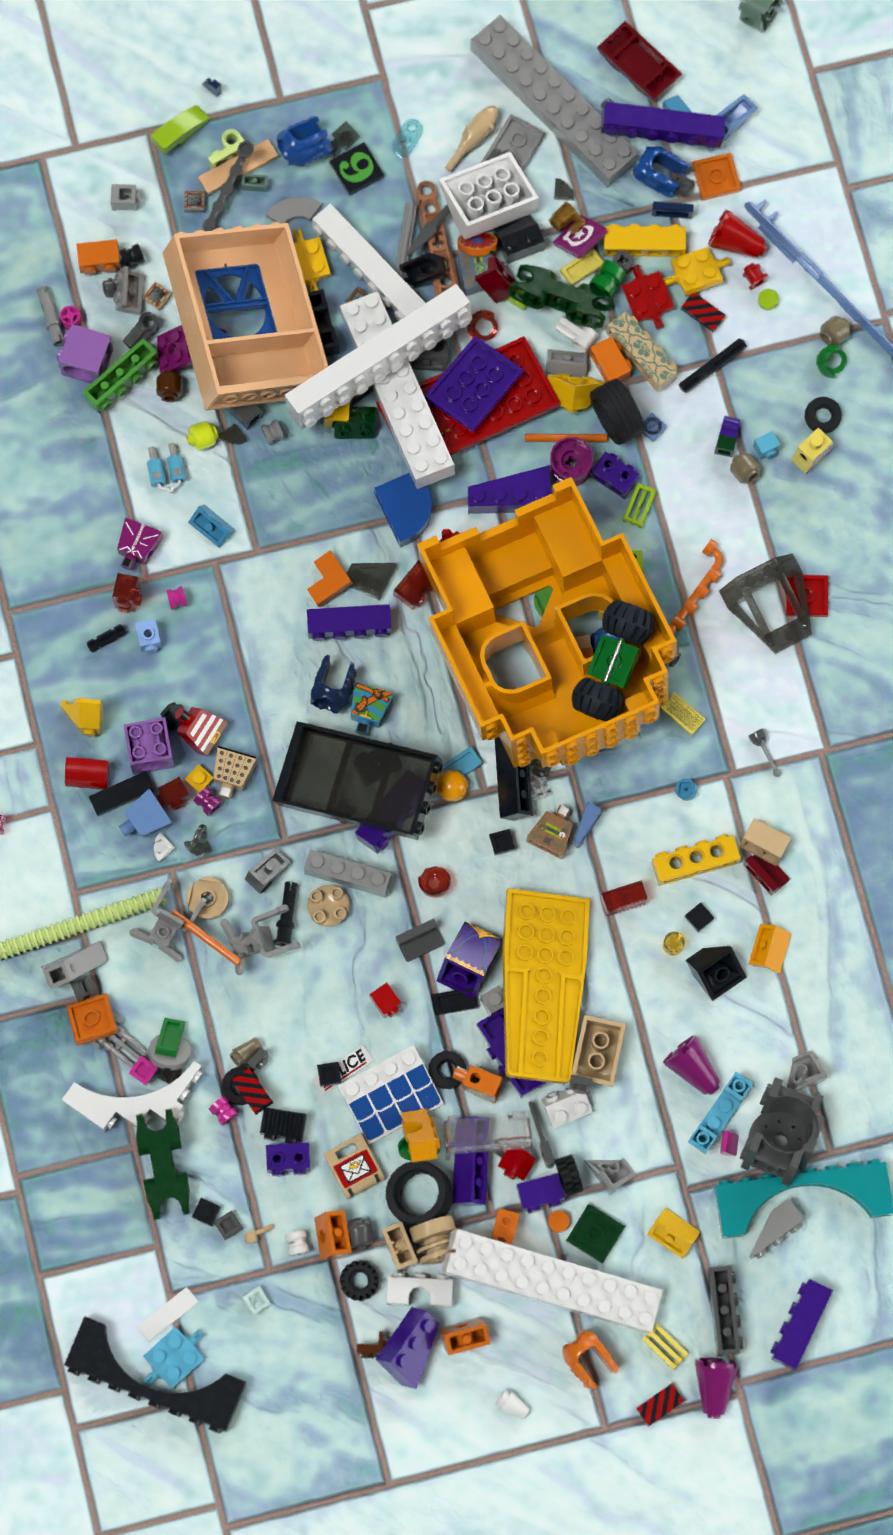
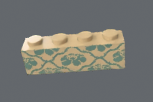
M625 311L607 325L606 333L609 337L612 336L615 342H619L625 356L658 393L677 379L678 368L672 360L668 361L664 356L663 349L659 345L655 346L651 341L650 334L638 326L637 319Z

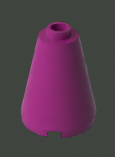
M694 1035L679 1044L674 1052L671 1051L663 1060L666 1067L704 1095L707 1093L712 1095L720 1088L718 1085L720 1079L699 1039Z
M723 1358L695 1359L703 1413L707 1414V1418L719 1419L720 1415L725 1414L738 1370V1361L729 1359V1363H725Z

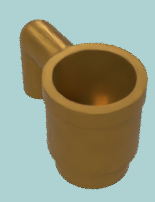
M568 202L563 203L552 214V217L549 218V223L558 232L574 221L575 223L569 228V231L575 234L586 224L585 219L578 215L577 211Z

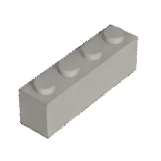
M312 849L309 851L304 867L305 875L384 898L391 881L390 872Z

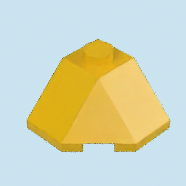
M562 373L547 376L560 402V406L566 408V411L573 413L578 412L580 409L588 408L591 404L590 392L604 384V382L589 376H582V378L570 377V374Z
M76 698L70 704L67 700L61 701L62 711L80 733L88 737H95L96 734L101 735L104 716L101 700Z

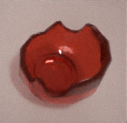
M438 866L425 868L422 875L418 876L419 888L426 896L432 898H439L445 895L452 883L450 874L444 868Z

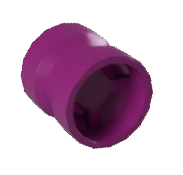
M209 787L200 791L193 800L197 806H202L203 812L207 816L212 815L223 803L219 797L213 795V791Z

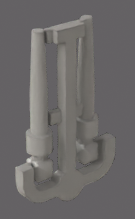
M114 1015L118 1030L117 1035L123 1037L121 1041L116 1036L111 1035L108 1037L117 1043L116 1047L110 1041L107 1042L106 1038L98 1039V1043H96V1040L91 1043L97 1050L104 1045L108 1052L111 1051L132 1068L134 1064L118 1050L122 1047L136 1060L140 1056L124 1043L128 1041L144 1053L143 1057L145 1059L149 1057L148 1051L127 1034L125 1029L118 1027L123 1020Z

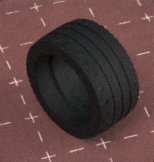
M619 379L610 380L590 392L593 409L604 430L617 445L626 443L645 431L640 411L631 394Z
M411 1161L399 1166L388 1179L385 1190L387 1205L392 1214L398 1220L411 1227L446 1216L449 1210H451L454 1199L452 1184L448 1176L440 1168L424 1161ZM415 1175H430L438 1185L439 1193L436 1203L429 1211L422 1215L408 1213L403 1208L401 1202V1193L404 1185Z

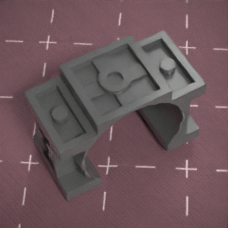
M775 1077L772 1084H767L759 1103L763 1105L761 1115L755 1119L749 1130L747 1141L740 1155V1159L743 1160L740 1168L749 1170L750 1166L782 1178L781 1184L789 1186L797 1169L805 1170L814 1151L825 1117L817 1114L824 1096L815 1093L814 1097L802 1094L782 1086L783 1080ZM783 1135L787 1139V1144L785 1146H778L774 1142V1136Z

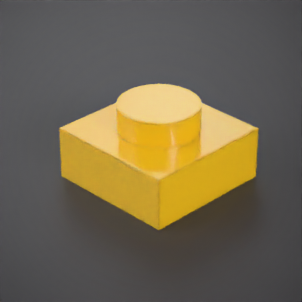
M198 764L184 780L199 793L214 781V777Z

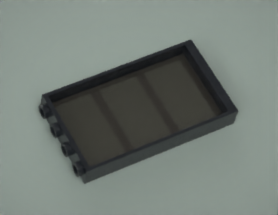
M297 721L272 801L278 806L418 840L425 829L424 819L430 812L431 796L436 792V780L442 772L443 762L436 754Z

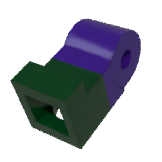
M724 416L714 454L732 458L740 419Z

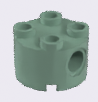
M742 0L738 7V10L741 11L739 19L763 32L774 21L778 13L775 11L776 6L780 7L782 0Z

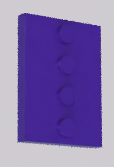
M474 336L424 397L425 400L474 433L523 375L524 370Z

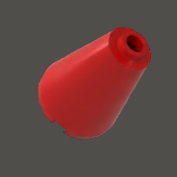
M726 209L720 216L719 223L714 227L708 241V246L711 248L752 258H757L758 255L762 256L767 247L764 244L765 239Z

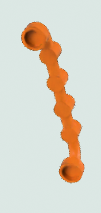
M712 539L705 546L702 553L708 557L712 554L715 557V562L669 625L673 634L676 630L678 632L682 630L687 623L684 621V618L687 614L692 616L698 608V605L695 604L697 600L705 598L710 591L707 586L711 581L715 583L722 574L719 570L723 564V556L716 547L718 543Z

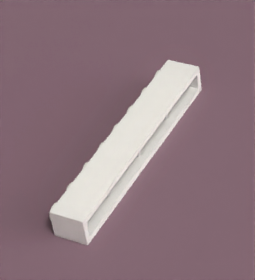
M331 203L312 218V229L319 237L322 236L326 240L327 246L332 251L336 250L340 254L341 261L345 265L349 264L354 269L353 272L360 280L363 279L372 293L378 291L383 305L386 308L390 307L394 311V316L398 321L426 304Z

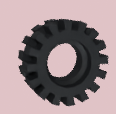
M572 1154L555 1159L565 1195L570 1196L583 1192L579 1171Z
M361 1260L353 1261L351 1264H347L341 1272V1289L348 1298L354 1301L369 1299L378 1289V1273L368 1262ZM360 1272L367 1276L368 1283L363 1289H356L352 1286L351 1278L355 1273Z

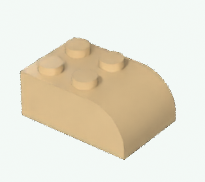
M584 1015L571 1074L592 1078V1083L613 1087L626 1024Z

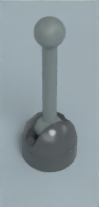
M762 728L750 734L748 737L751 742L756 746H761L774 770L773 775L775 777L781 776V770L777 769L765 746L767 736L764 729Z

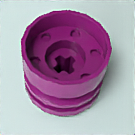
M563 438L553 446L550 453V471L557 482L572 477L576 486L583 484L590 477L593 469V452L590 446L580 438ZM568 461L573 462V468H571L570 465H568Z

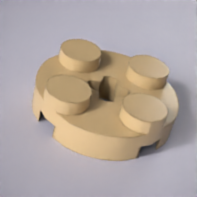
M213 877L200 878L194 884L192 883L187 890L186 902L189 910L193 914L202 896L210 893L211 898H214L213 901H210L209 904H204L196 917L203 920L219 918L227 909L229 903L228 892L218 879Z

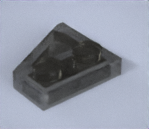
M351 563L347 575L353 584L349 587L380 601L397 568V564Z

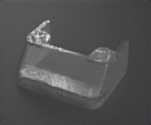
M514 1111L512 1115L467 1119H460V1116H449L447 1121L443 1122L446 1161L450 1160V1154L527 1149L529 1154L532 1153L533 1141L530 1116L525 1114V1111Z

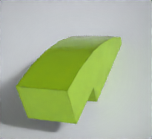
M194 105L170 119L150 135L151 142L166 155L176 145L179 144L181 146L203 127L210 118L197 105Z

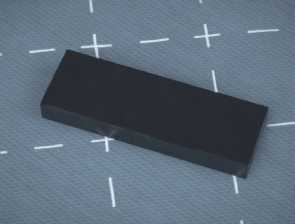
M144 771L90 795L89 799L98 817L138 799L148 789L154 792L155 788L147 771Z

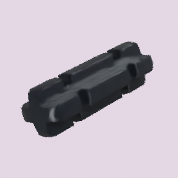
M119 624L114 627V630L110 629L98 635L97 639L94 640L93 638L87 641V647L91 652H95L100 646L104 647L115 641L117 637L121 638L126 635V631Z

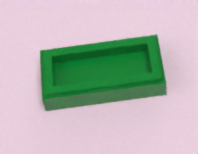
M164 1017L155 1054L176 1058L185 1028V1021Z

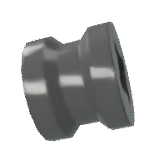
M619 251L614 255L613 262L622 267L627 275L631 271L633 258L630 253Z

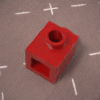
M387 982L369 994V998L383 1018L387 1016L392 1018L401 1011L399 1008L402 1007V1003Z
M509 1144L498 1167L504 1170L503 1175L509 1179L515 1180V1178L524 1181L536 1158L527 1151Z

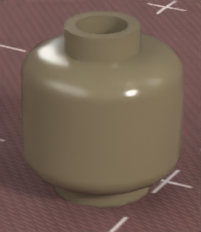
M839 316L831 317L821 325V340L826 345L836 344L838 346L850 336L849 322Z
M737 454L732 459L730 471L740 483L751 484L760 476L761 467L751 454Z

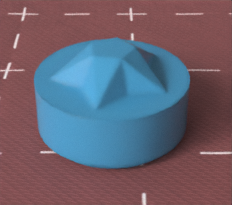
M687 778L680 780L675 787L677 796L685 801L693 799L698 791L697 785Z

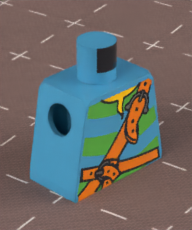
M355 682L351 720L358 722L355 730L356 733L367 735L370 726L380 727L393 702L394 693Z

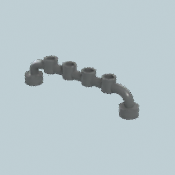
M243 141L239 144L237 149L239 156L229 170L230 175L227 181L221 186V193L212 205V212L209 218L204 221L203 230L213 231L215 229L216 220L219 214L224 211L225 201L232 194L236 179L241 176L245 160L253 155L254 146L251 142Z

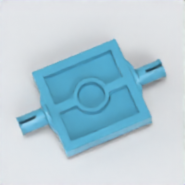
M175 1326L143 1356L153 1370L143 1379L147 1382L153 1377L147 1383L148 1386L157 1378H160L171 1388H174L204 1360L195 1346L204 1336L201 1333L195 1338L201 1332L199 1329L188 1338Z

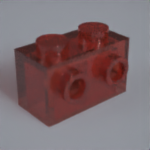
M118 573L112 595L115 608H118V611L123 613L136 612L137 606H141L143 596L141 594L139 578Z

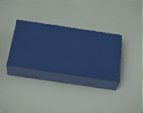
M653 201L652 216L691 219L694 204Z

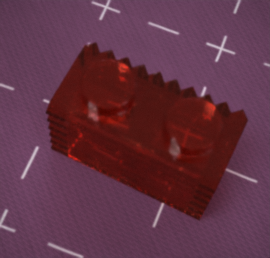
M420 560L415 563L393 590V595L412 610L424 603L426 600L425 595L429 590L431 592L434 590Z
M642 881L603 892L600 896L605 914L608 917L609 915L613 916L614 913L625 912L626 909L637 908V906L641 907L642 904H646L648 898Z

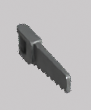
M530 1101L528 1106L539 1137L540 1151L545 1166L551 1169L554 1166V1157L548 1140L545 1141L533 1104Z

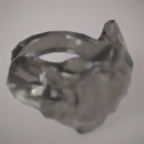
M201 824L196 830L193 840L184 842L186 849L193 855L203 856L213 851L207 841V826Z

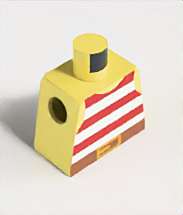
M817 428L798 446L791 461L807 474L833 449V441Z

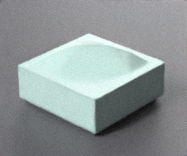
M260 1286L255 1287L240 1297L251 1316H254L271 1304Z

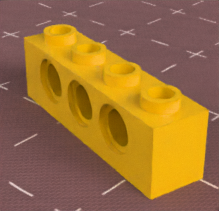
M723 834L717 836L716 840L711 842L702 840L695 843L696 846L690 848L681 846L672 853L667 854V851L655 854L651 863L658 886L739 864L741 857L734 835L728 836ZM718 849L721 852V856L713 857L710 854V850ZM696 854L700 856L701 861L693 863L690 860V856ZM677 860L680 862L681 867L674 869L670 866L669 862Z

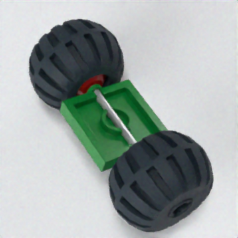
M615 600L609 604L602 618L603 630L608 634L618 637V639L601 635L587 671L588 675L601 679V682L591 678H583L577 683L572 693V706L575 710L605 722L619 716L624 708L623 692L609 686V684L611 683L624 689L627 688L642 650L627 644L626 641L642 645L650 639L655 627L654 615L620 600Z

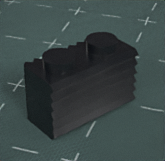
M266 1108L263 1110L260 1135H264L263 1139L269 1141H276L277 1138L285 1139V1143L303 1142L307 1114Z

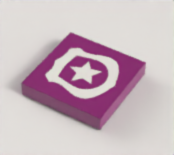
M582 215L580 216L585 219L586 224L575 234L569 231V228L575 223L573 222L553 241L555 247L578 259L585 255L608 233L604 226Z

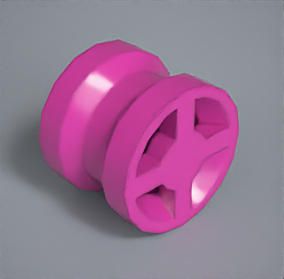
M66 306L61 310L60 319L65 329L70 330L71 324L81 325L80 311L75 306Z
M179 586L176 590H166L171 610L180 605L182 607L187 606L182 586Z

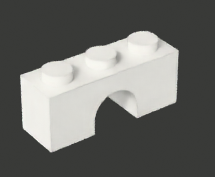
M393 1273L392 1277H388L387 1305L408 1306L410 1294L414 1290L422 1289L430 1296V1307L452 1308L453 1280H450L449 1276L436 1275V1279H428L427 1275L414 1274V1278H405V1274Z

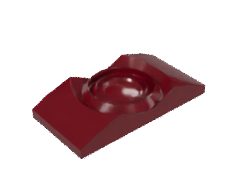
M626 21L597 46V50L615 70L622 73L637 91L654 102L683 74Z

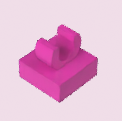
M140 1056L129 1071V1075L147 1086L159 1068L143 1056Z

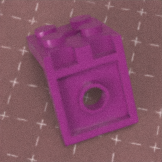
M182 325L157 336L160 374L165 370L177 372L192 365ZM218 328L226 334V330Z

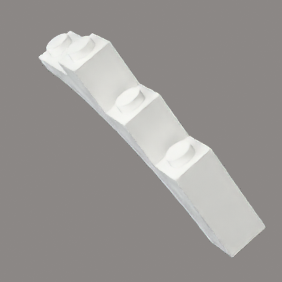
M194 1061L179 1078L169 1085L152 1093L135 1097L105 1096L87 1090L74 1082L62 1098V1101L104 1132L108 1128L111 1130L118 1120L116 1118L117 1115L136 1128V1114L142 1113L146 1124L151 1118V1115H149L151 1112L166 1122L165 1110L172 1108L175 1121L178 1124L185 1115L183 1112L184 1106L179 1101H184L190 1093L189 1087L191 1084H196L202 1077V1066Z

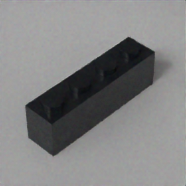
M498 736L495 738L500 818L515 821L533 816L529 764L524 767L518 766L514 768Z

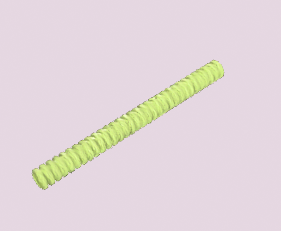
M158 887L156 891L152 889L150 893L147 891L144 892V895L140 893L138 897L132 896V899L120 900L118 904L114 902L112 906L108 904L106 908L102 906L100 910L94 909V912L88 911V914L82 913V916L79 917L76 915L74 919L70 917L68 921L64 919L62 923L58 921L56 925L50 924V927L44 926V929L38 928L35 932L32 930L30 934L26 932L24 936L20 934L18 938L12 937V940L0 941V961L3 958L5 960L8 959V956L14 957V954L20 955V952L27 953L29 949L33 951V948L36 947L38 949L41 945L44 947L46 943L52 944V941L58 942V939L65 940L64 937L67 936L71 938V935L74 934L76 936L79 932L82 934L84 930L88 932L90 928L96 929V926L103 927L102 924L106 923V925H109V922L112 921L114 923L117 919L120 921L123 917L126 919L128 915L134 916V913L140 914V911L147 912L146 909L149 908L152 910L162 889ZM163 897L162 901L159 904H162L164 906L166 905L165 897Z

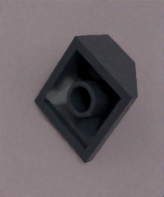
M731 946L702 948L685 960L693 976L712 1001L747 978Z

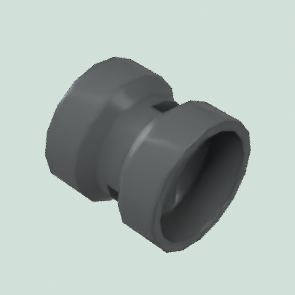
M91 975L85 976L81 981L75 980L70 982L78 1002L84 1000L86 996L98 994Z

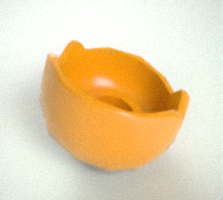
M448 769L442 772L436 780L437 793L448 802H458L464 799L468 793V780L457 770Z

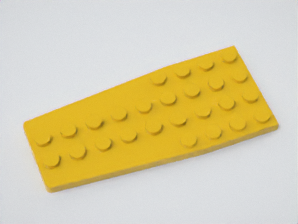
M511 888L506 890L502 960L505 1074L509 1078L566 1084L570 1081L587 962L590 899Z

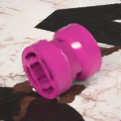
M225 1096L218 1099L208 1109L213 1115L218 1117V1122L222 1126L229 1123L239 1113L235 1107L229 1105V1100Z

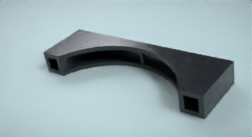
M86 1316L82 1320L64 1363V1366L68 1367L67 1372L73 1375L80 1376V1373L89 1376L87 1380L98 1385L101 1381L109 1384L108 1389L120 1393V1390L129 1392L128 1397L137 1401L144 1398L149 1401L148 1405L154 1408L166 1407L169 1409V1414L179 1418L181 1414L188 1416L189 1422L199 1426L201 1423L210 1425L209 1430L221 1434L222 1431L227 1432L247 1384L246 1381L225 1373L214 1383L202 1389L186 1393H167L148 1388L131 1378L120 1367L110 1349L106 1325Z

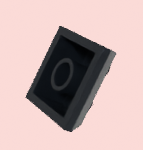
M530 214L492 229L494 236L497 237L498 245L506 264L544 251L545 240L537 222Z

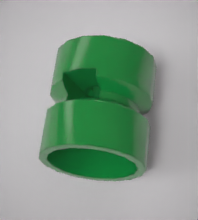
M605 260L598 270L599 274L593 276L589 285L599 288L612 297L617 290L616 285H620L626 277V272L615 262Z

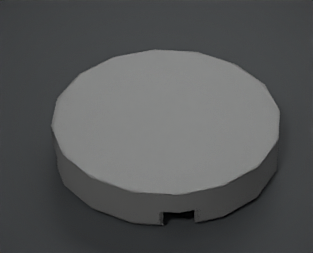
M159 1035L151 1040L148 1047V1056L152 1064L158 1068L177 1070L189 1062L191 1047L185 1038H181L176 1058L155 1054Z

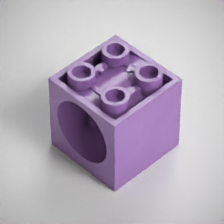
M71 324L70 330H66L64 334L63 349L60 348L57 354L58 367H60L62 375L91 384L108 368L114 351L110 335Z
M165 717L124 724L129 761L133 775L144 771L153 772L175 768Z

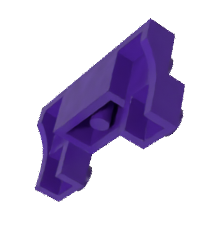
M504 1009L481 1020L476 1026L487 1042L489 1048L486 1051L492 1060H497L500 1065L497 1069L501 1076L505 1078L507 1076L505 1074ZM507 1077L520 1098L549 1083Z

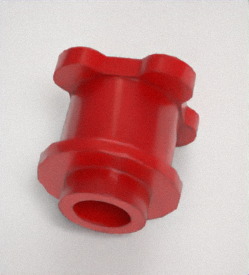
M751 263L743 269L745 272L742 276L746 277L749 281L750 290L764 284L769 277L767 274L762 273L760 264L755 265Z

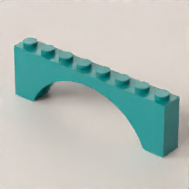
M880 1159L869 1160L865 1165H859V1162L847 1163L844 1168H838L837 1165L826 1166L825 1170L817 1171L816 1168L805 1169L804 1173L794 1175L789 1186L781 1184L782 1178L766 1174L757 1180H753L752 1177L740 1178V1182L731 1183V1180H722L718 1182L719 1185L714 1187L722 1239L744 1236L752 1216L761 1205L783 1191L804 1186L824 1187L838 1191L858 1203L870 1218L893 1215V1200L886 1162H880Z

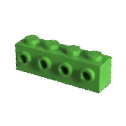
M143 338L82 391L84 400L97 413H100L102 410L106 411L112 405L114 399L122 397L130 385L137 384L146 371H151L157 366L159 361L157 351Z

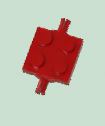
M636 265V268L633 266L631 269L635 279L621 285L630 310L638 323L645 320H653L656 330L663 329L665 326L660 317L664 313L673 310L674 305L661 273L657 271L649 275H643L640 265Z

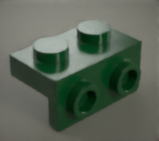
M350 407L348 422L334 421L335 438H376L375 407Z

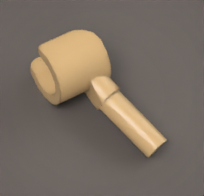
M270 1224L261 1229L248 1231L245 1234L246 1244L257 1243V1235L274 1229L273 1225Z

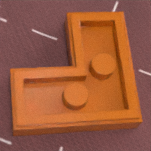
M331 550L314 561L324 578L307 589L318 607L353 584Z

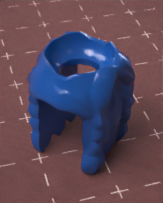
M312 116L307 120L290 125L277 135V147L283 158L288 160V165L303 167L307 163L317 161L319 158H323V156L332 154L331 142L327 138L328 131L327 129L320 130L318 116Z
M647 146L639 163L634 167L633 176L645 186L662 193L665 197H672L674 195L673 192L679 185L652 170L651 166L657 163L674 174L684 175L689 168V164L671 152L666 151L663 147Z

